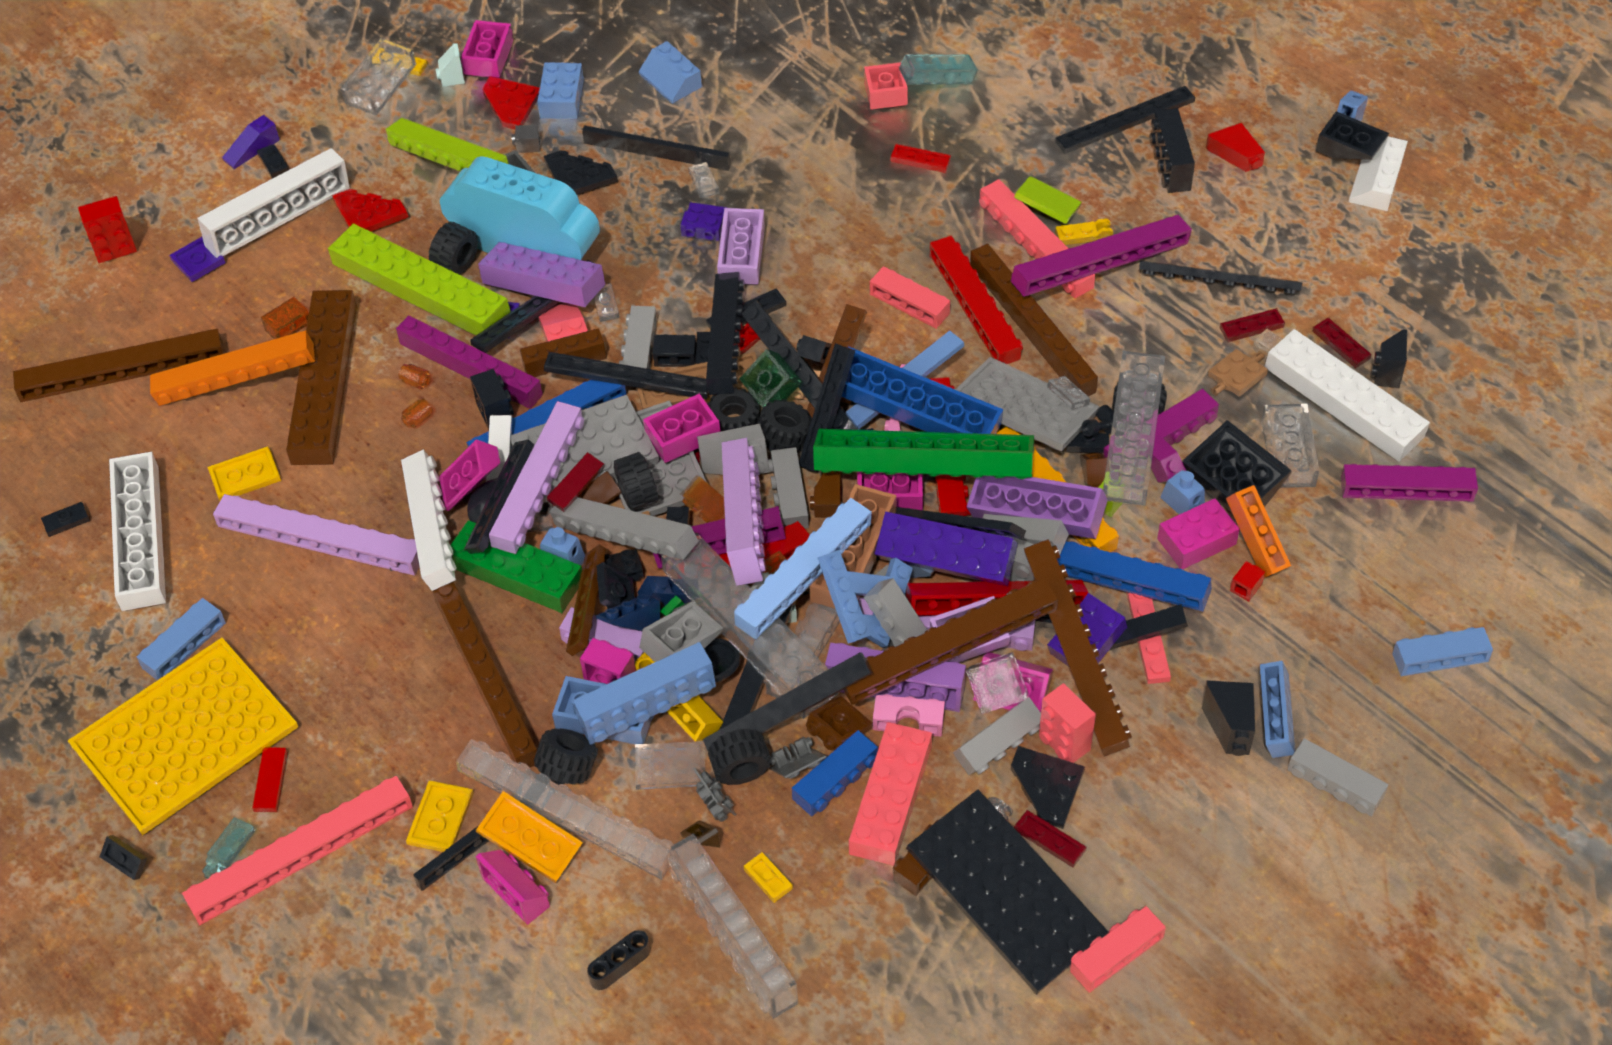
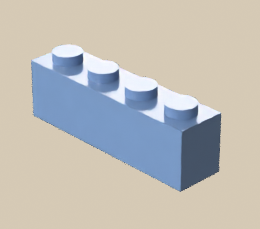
M204 598L193 604L182 617L176 619L173 625L140 652L137 659L141 668L156 680L177 668L226 624L221 611Z
M1471 627L1463 631H1447L1439 635H1424L1421 638L1402 639L1396 642L1392 655L1400 675L1407 676L1489 662L1493 648L1484 627Z
M1283 661L1260 664L1266 747L1272 758L1293 755L1295 753L1289 673Z

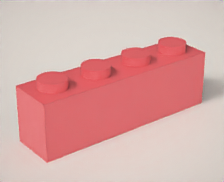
M883 266L870 280V295L936 329L950 314L949 299L898 274L894 270Z
M1147 906L1140 911L1136 909L1127 917L1125 922L1115 924L1106 936L1096 938L1084 952L1082 950L1078 951L1071 959L1070 972L1090 993L1163 939L1166 927Z

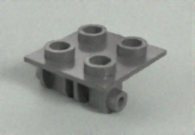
M802 737L794 741V745L792 743L789 744L793 756H791L786 746L771 753L772 767H770V770L784 778H794L800 774L801 770L819 765L821 763L820 760L826 758V755L810 747L813 743L809 737Z
M694 767L693 770L701 780L696 784V792L704 804H707V808L715 820H719V822L725 821L728 813L736 816L737 814L732 808L735 804L727 794L723 795L721 792L723 787L715 777L711 778L706 771L701 772Z

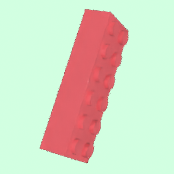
M887 722L850 835L849 855L894 866L932 748V732Z

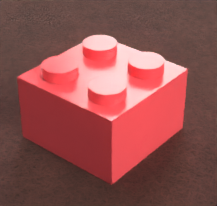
M901 62L864 67V84L870 109L907 105L908 88Z

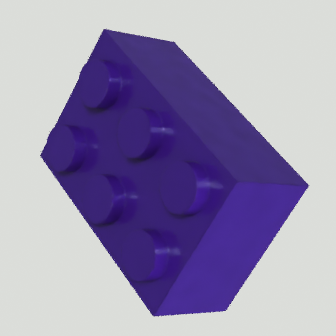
M1088 593L1080 603L1084 615L1080 619L1082 624L1087 623L1092 636L1088 637L1090 644L1095 643L1100 656L1096 657V660L1099 663L1125 631L1127 623L1124 616ZM1055 634L1047 644L1050 654L1069 667L1057 634Z

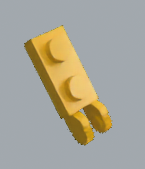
M1107 218L1098 219L1096 222L1055 227L1056 236L1065 245L1092 242L1114 234L1113 229L1110 228V220Z

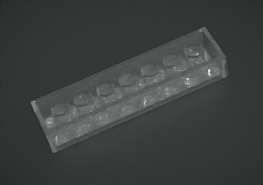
M1123 351L1103 486L1107 501L1146 506L1165 356Z
M692 834L669 847L670 857L668 862L672 868L669 870L675 882L680 881L683 886L682 891L687 900H693L697 915L700 919L705 918L708 923L707 928L712 937H718L722 952L725 956L730 955L733 960L732 965L737 974H743L746 979L745 985L751 994L755 993L759 998L758 1004L765 1014L768 1012L772 1019L798 1005L796 981L695 835Z

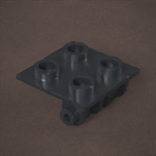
M626 549L612 555L605 554L604 563L633 578V582L644 578L637 549Z

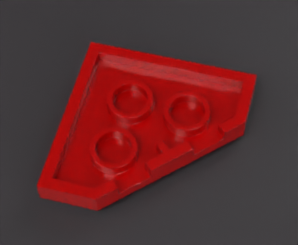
M490 76L482 89L495 115L498 116L502 127L515 130V126L524 125L537 103L540 87Z
M348 189L332 195L333 201L348 228L355 224L372 232L408 218V213L400 199H383L381 195L367 193V195L360 194L354 189Z

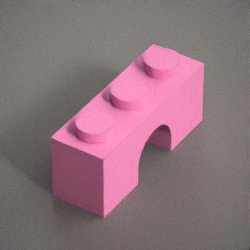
M889 694L876 695L873 730L884 731L887 722L897 724L903 718H912L918 722L919 730L932 732V736L942 737L945 701L916 699L911 696L895 697Z

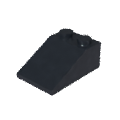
M1336 111L1320 132L1315 151L1337 159H1372L1389 136V133Z

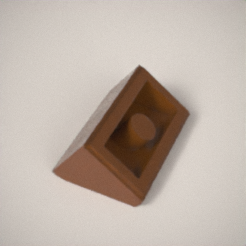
M606 471L592 481L578 498L607 504L620 495L621 490L615 477Z

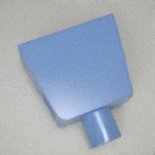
M1349 91L1340 100L1337 112L1361 121L1368 97L1355 91Z
M1182 470L1167 481L1160 498L1178 514H1182L1205 503V489L1194 479L1193 473Z
M560 527L550 528L541 541L540 549L582 566L585 554L579 539L576 536L565 533Z

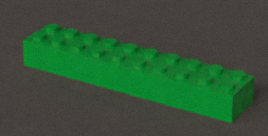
M818 429L813 446L814 470H820L824 473L831 471L852 473L856 471L865 474H873L875 472H884L888 475L896 473H906L908 475L928 474L930 476L949 474L953 477L961 475H971L973 477L994 476L995 478L1012 476L1018 479L1032 477L1034 435Z

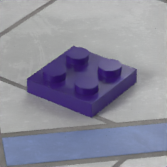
M203 237L169 255L171 261L191 282L225 263L222 255L216 258L205 247Z

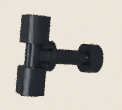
M1108 405L1101 406L1096 413V416L1102 422L1088 419L1084 420L1081 426L1083 434L1087 437L1095 436L1100 430H1103L1105 433H1113L1119 439L1132 431L1125 423H1119L1116 420L1117 414Z

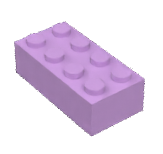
M724 208L717 264L718 274L739 272L740 279H744L745 284L759 283L765 228L764 209Z

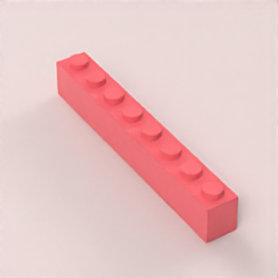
M1000 179L980 189L979 203L982 208L986 209L993 219L997 220L1004 230L1009 232L1016 242L1027 250L1030 256L1037 259L1069 249L1023 202L1014 198L1015 194ZM1095 274L1062 284L1063 289L1075 299L1094 289Z

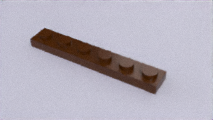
M846 304L819 376L822 382L824 381L835 343L854 348L867 314L866 310ZM809 402L807 411L813 417L815 408Z
M600 544L585 554L566 652L571 656L584 651L589 645L590 630L593 626L592 619L596 610L595 603L599 594L596 566L605 562L606 548Z

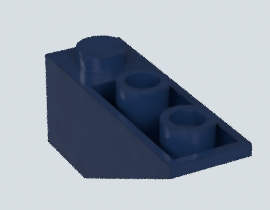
M647 576L637 592L638 595L648 594L650 597L660 600V610L675 596L680 598L684 604L711 598L712 596L706 578Z
M641 594L635 599L622 602L619 606L606 609L605 612L596 615V619L611 625L642 631L643 628L660 620V600L654 599L648 594Z

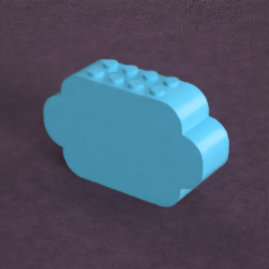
M477 157L469 168L462 169L440 198V207L445 218L449 222L458 223L474 231L478 236L477 249L487 253L499 242L582 260L600 233L599 221L596 215L586 206L579 204L578 196L567 184L488 157Z

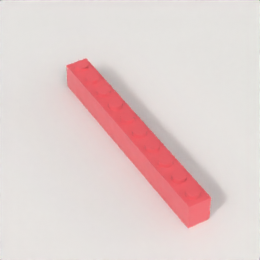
M397 776L386 779L380 785L362 792L351 801L344 802L329 813L320 815L309 824L302 825L287 836L278 838L267 847L256 850L247 858L238 860L225 870L212 874L205 881L192 885L182 894L200 926L413 808L410 797Z

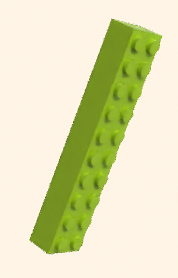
M352 224L328 247L333 265L474 335H478L510 313L506 297L355 224Z

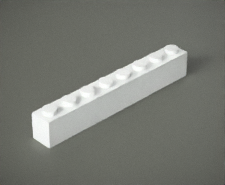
M423 449L402 459L401 462L421 577L433 591L456 580L454 573L456 565L451 557L454 553L448 541L451 537L446 529V525H448L447 519L443 514L445 506L440 499L442 491L437 483L440 481L435 471L437 464L433 456H428Z

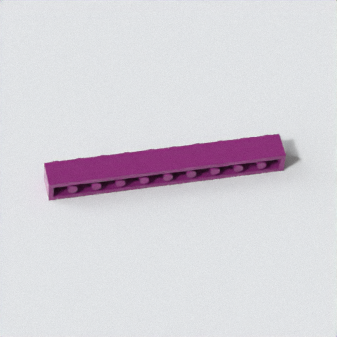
M1179 215L1167 217L1115 235L1014 266L1011 282L1023 296H1028L1188 244L1192 228Z

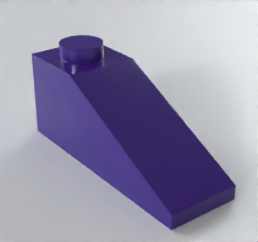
M262 115L248 124L223 155V161L233 169H236L258 155L257 150L280 141L275 123L265 115Z

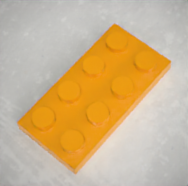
M504 791L476 829L477 833L554 883L561 877L583 843Z

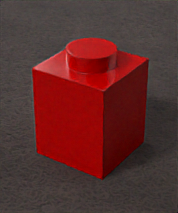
M1246 561L1232 578L1230 592L1249 602L1262 586L1266 571Z

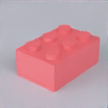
M1063 683L1042 699L1039 737L1044 744H1049L1055 750L1056 755L1060 759L1074 763L1091 750L1096 714Z

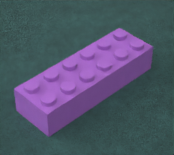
M499 242L478 264L483 284L586 307L605 285L602 265L502 242Z
M983 476L976 477L967 509L972 517L983 518L984 514L1062 520L1069 535L1096 539L1108 499L1102 488L1035 477L1018 479L1012 476L1004 478Z
M830 643L825 662V671L859 652H862L866 658L879 655L883 651L873 650L868 647L849 646L844 643ZM954 661L941 663L871 697L876 698V695L889 694L895 697L911 696L916 699H937L945 701L944 710L960 712L965 690L966 665Z

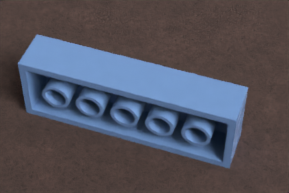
M698 642L574 699L573 704L578 722L589 744L602 742L610 735L623 732L636 723L645 722L651 716L664 713L679 703H686L692 697L709 692L712 688L716 687L712 662L701 643Z

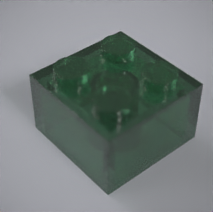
M768 349L739 378L762 408L768 402L786 400L802 383V380L781 355Z

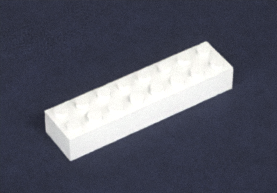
M330 148L198 217L205 247L216 258L220 255L224 256L332 198V195L350 189L345 161Z
M1293 329L1268 352L1265 367L1271 373L1398 462L1425 438L1430 424L1429 421L1297 330Z
M153 452L109 459L115 598L122 611L166 603L159 467Z

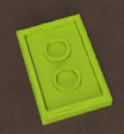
M1029 176L1014 196L1015 199L1065 224L1068 223L1082 203L1032 176Z

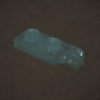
M236 817L231 820L207 853L208 857L205 861L207 865L202 870L205 878L208 879L212 874L223 871L231 865L255 832L253 825Z

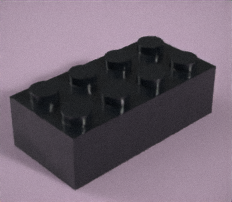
M1178 108L1155 110L1154 119L1151 120L1153 131L1150 133L1149 139L1150 144L1154 145V157L1158 158V171L1162 172V184L1166 186L1168 193L1191 191L1195 161Z

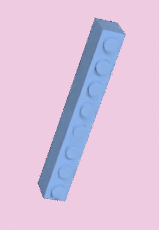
M852 498L845 504H840L836 513L831 518H826L822 526L817 531H813L808 540L802 546H798L793 555L788 560H784L780 564L779 569L774 574H770L759 589L753 590L749 599L744 604L741 603L737 606L734 612L735 626L756 640L823 573L818 557L840 550L842 554L871 525L872 511Z

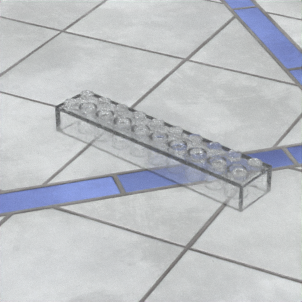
M695 533L699 542L684 560L662 555V567L666 575L691 601L695 602L723 627L721 633L781 696L829 670L779 617L756 640L735 626V609L739 604H744L749 599L753 590L747 584L736 586L731 567L698 533ZM839 692L825 699L824 701L814 705L813 707L805 710L799 715L804 719L809 715L810 712L824 705L826 702H828L833 697L838 695Z

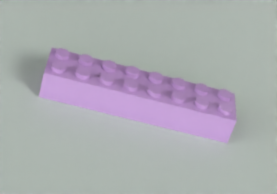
M747 438L722 442L726 548L736 586L763 581L762 572L766 571L764 558H761L765 557V551L763 546L760 481L758 477L760 473L758 463L754 461L755 452L753 445L749 446Z

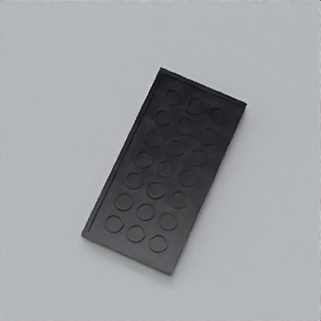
M979 789L906 847L910 854L1036 995L1071 966V959L1078 951L1082 950L1084 952L1096 938H1103L1109 933Z

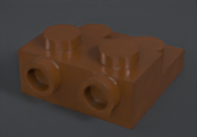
M839 696L810 712L805 726L810 735H817L823 741L826 749H833L835 751L856 731L859 730L864 734L871 730L873 723L842 696Z

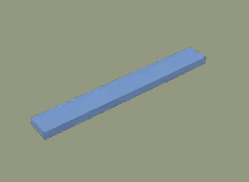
M948 331L902 368L926 377L962 349L964 342L954 333ZM858 403L846 411L859 429L880 413Z

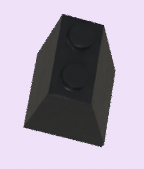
M1207 680L1202 700V710L1226 754L1236 756L1249 755L1255 734L1254 683Z

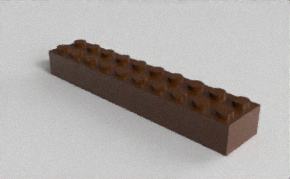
M353 290L312 291L306 332L314 343L315 362L301 365L299 369L286 448L291 465H333L357 309Z

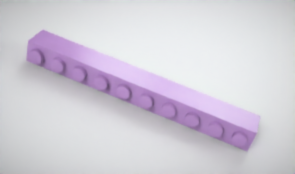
M225 494L213 513L218 527L386 569L391 568L394 571L414 576L419 568L414 539L400 538L394 534L388 535L374 529L368 530L353 524H343L336 520H327L316 515H307L296 510L282 509L276 505L270 506L256 500L250 501L239 496Z

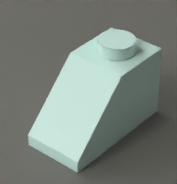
M455 43L438 60L439 68H436L437 80L441 79L442 87L465 84L458 44Z

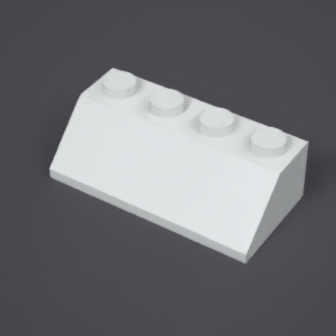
M1387 137L1372 159L1361 160L1349 198L1350 203L1388 211L1408 141Z

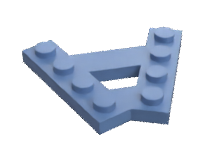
M840 550L818 557L848 644L866 637L882 648L888 646L890 637L882 628L874 613L872 615L862 614L856 595L865 596L878 582L894 578L903 594H905L913 568L901 560L893 558L890 560L886 575L880 576L847 571Z

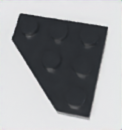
M563 150L543 156L553 179L567 184L574 190L576 195L618 182L617 175L610 163L603 162L601 164L593 162L592 158L581 155L575 157Z
M1018 746L1011 763L1012 773L1019 780L1024 794L1037 812L1036 815L1054 827L1064 829L1083 777L1085 766Z

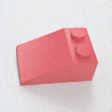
M569 303L556 305L538 317L546 342L588 331L577 305Z

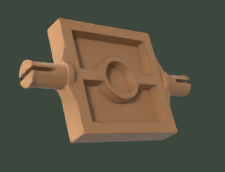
M1235 349L1208 370V376L1217 382V385L1211 388V393L1217 396L1221 391L1227 390L1239 397L1267 376L1268 369L1258 363L1265 358L1264 353L1258 351L1253 357H1249Z

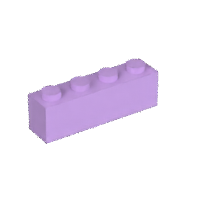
M572 607L559 627L561 639L565 643H568L574 608ZM593 615V626L590 630L589 643L592 638L600 641L605 640L620 649L625 648L633 653L634 662L636 663L637 659L644 653L639 648L642 631L611 625L596 619V616Z

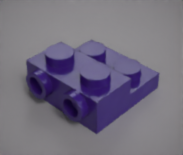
M690 202L688 211H685L680 225L681 236L720 241L724 208L728 207Z

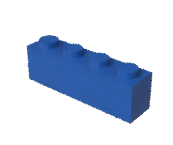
M859 730L856 731L792 787V800L811 817L817 812H822L827 807L829 801L834 797H839L844 792L846 786L851 782H856L867 768L873 767L878 747Z

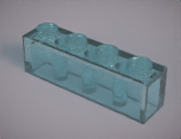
M969 54L905 55L899 67L907 85L971 84L978 71Z

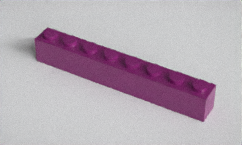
M409 315L396 328L401 345L469 379L470 376L494 369L497 376L501 375L504 382L503 389L504 391L508 390L511 400L529 409L543 396L539 379Z

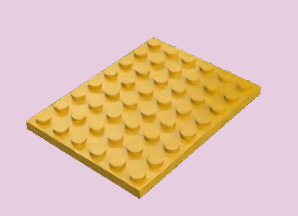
M220 638L67 741L143 836L261 754L265 747H271L299 726L223 638Z

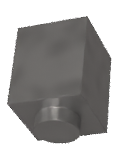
M538 125L515 126V134H512V144L516 145L518 153L540 152Z

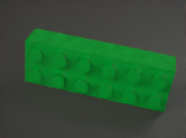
M469 520L466 522L450 545L454 553L451 557L457 571L557 612H564L578 591L582 573L581 565L526 543L522 547L519 546L516 554L491 547L489 540V545L484 552L469 554L464 548L476 523Z

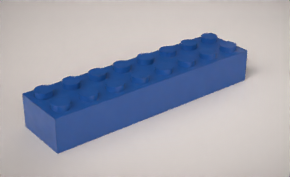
M859 350L855 351L842 393L843 398L926 432L996 434L1003 417L1002 408Z

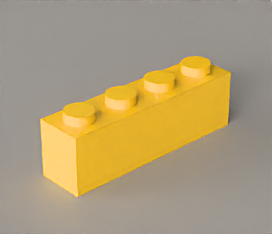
M698 695L692 697L686 703H679L671 707L667 711L695 742L703 741L702 739L717 732L723 724V721Z

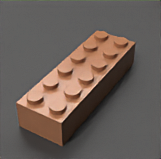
M855 484L848 500L852 498L872 511L871 525L841 555L847 571L870 574L877 558L875 550L885 512L896 513V495ZM822 573L810 585V602L835 608Z

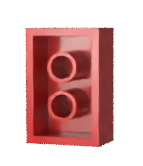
M117 195L78 207L83 226L98 263L137 252Z

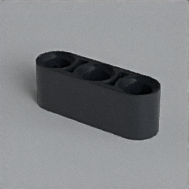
M635 930L593 960L587 968L591 986L596 990H604L644 961L650 954L647 934L644 931ZM637 943L644 944L640 948L633 947ZM617 958H624L622 962H614ZM597 973H605L602 977H594Z

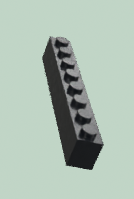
M739 272L715 274L706 372L709 395L734 393L735 384H738L737 370H739V360L737 357H740L739 343H741V333L739 330H742V320L740 317H743V307L741 304H744L743 292L745 291L744 279H740Z

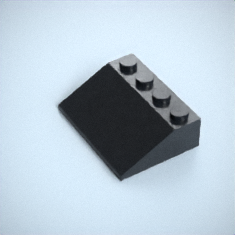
M1228 420L1182 460L1186 471L1193 473L1194 479L1204 487L1205 492L1212 498H1216L1231 513L1232 511L1226 500L1227 497L1254 485L1265 507L1292 473L1291 469Z

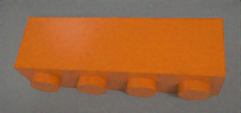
M1250 486L1227 497L1228 505L1256 565L1266 571L1264 578L1290 567L1289 559L1255 486Z

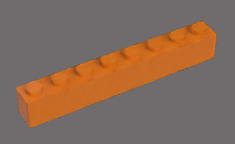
M305 330L150 375V394L157 404L161 406L315 362L314 343Z

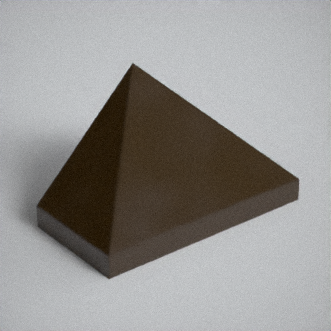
M700 820L680 832L682 837L698 845L720 848L717 829Z

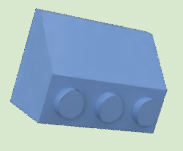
M668 41L653 48L639 70V74L671 104L702 87L700 70Z

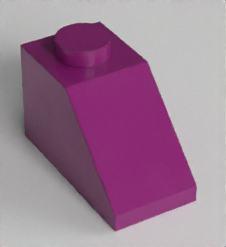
M1156 435L1140 444L1158 483L1168 481L1182 470L1186 471L1178 452L1160 435Z

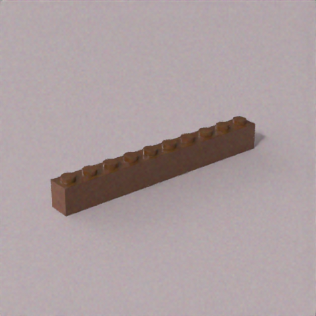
M987 243L971 250L970 265L973 269H976L979 279L985 283L988 290L1070 391L1082 399L1095 394L1098 376L1031 295L1023 296L1011 282L1012 272L991 246Z
M217 328L13 371L14 390L21 403L149 376L224 354L223 341Z
M1047 539L1023 548L1035 580L1045 578L1058 599L1057 610L1049 613L1081 699L1096 714L1094 732L1103 756L1105 757L1129 748L1128 739L1132 738L1128 726H1123L1120 718L1124 716L1120 705H1114L1112 698L1116 697L1111 684L1106 685L1104 677L1108 675L1103 663L1098 665L1096 657L1100 656L1095 643L1090 644L1088 637L1092 635L1087 623L1082 624L1080 617L1084 615L1080 604L1075 605L1072 599L1076 597L1072 584H1066L1065 578L1068 577L1064 564L1059 566L1057 561L1058 558H1061L1057 546H1051L1050 540Z
M1045 578L1033 580L1019 590L1013 589L1002 598H994L978 609L972 608L961 617L950 618L945 624L937 628L931 627L920 636L909 637L896 647L890 646L879 655L866 657L865 659L873 674L845 688L844 692L851 705H854L1057 610L1058 599Z
M454 582L433 590L435 602L518 772L535 766L534 758L537 748Z

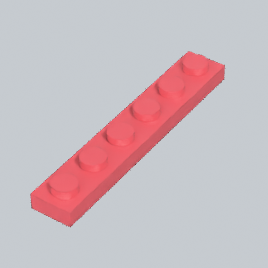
M1126 592L1132 619L1155 612L1152 598ZM1161 635L1138 641L1147 684L1170 682L1171 675Z

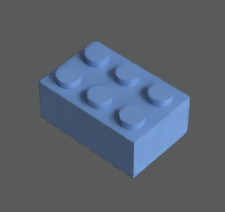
M544 62L537 101L540 118H578L584 82L582 63Z

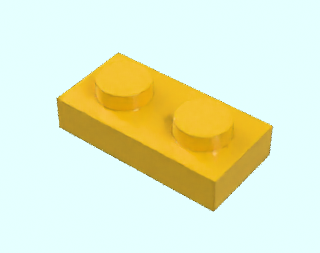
M763 852L743 866L744 871L773 903L793 889L789 880Z

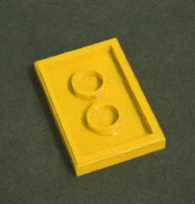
M268 446L207 467L219 501H221L224 494L239 496L281 481Z
M429 780L408 833L407 845L444 852L456 843L474 795L473 789Z

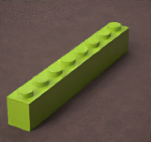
M400 118L385 129L390 145L458 171L469 168L477 157H488L509 164L506 155L404 118Z

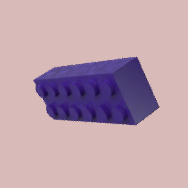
M885 512L875 555L887 561L897 558L910 566L1008 586L1018 543L1014 538Z

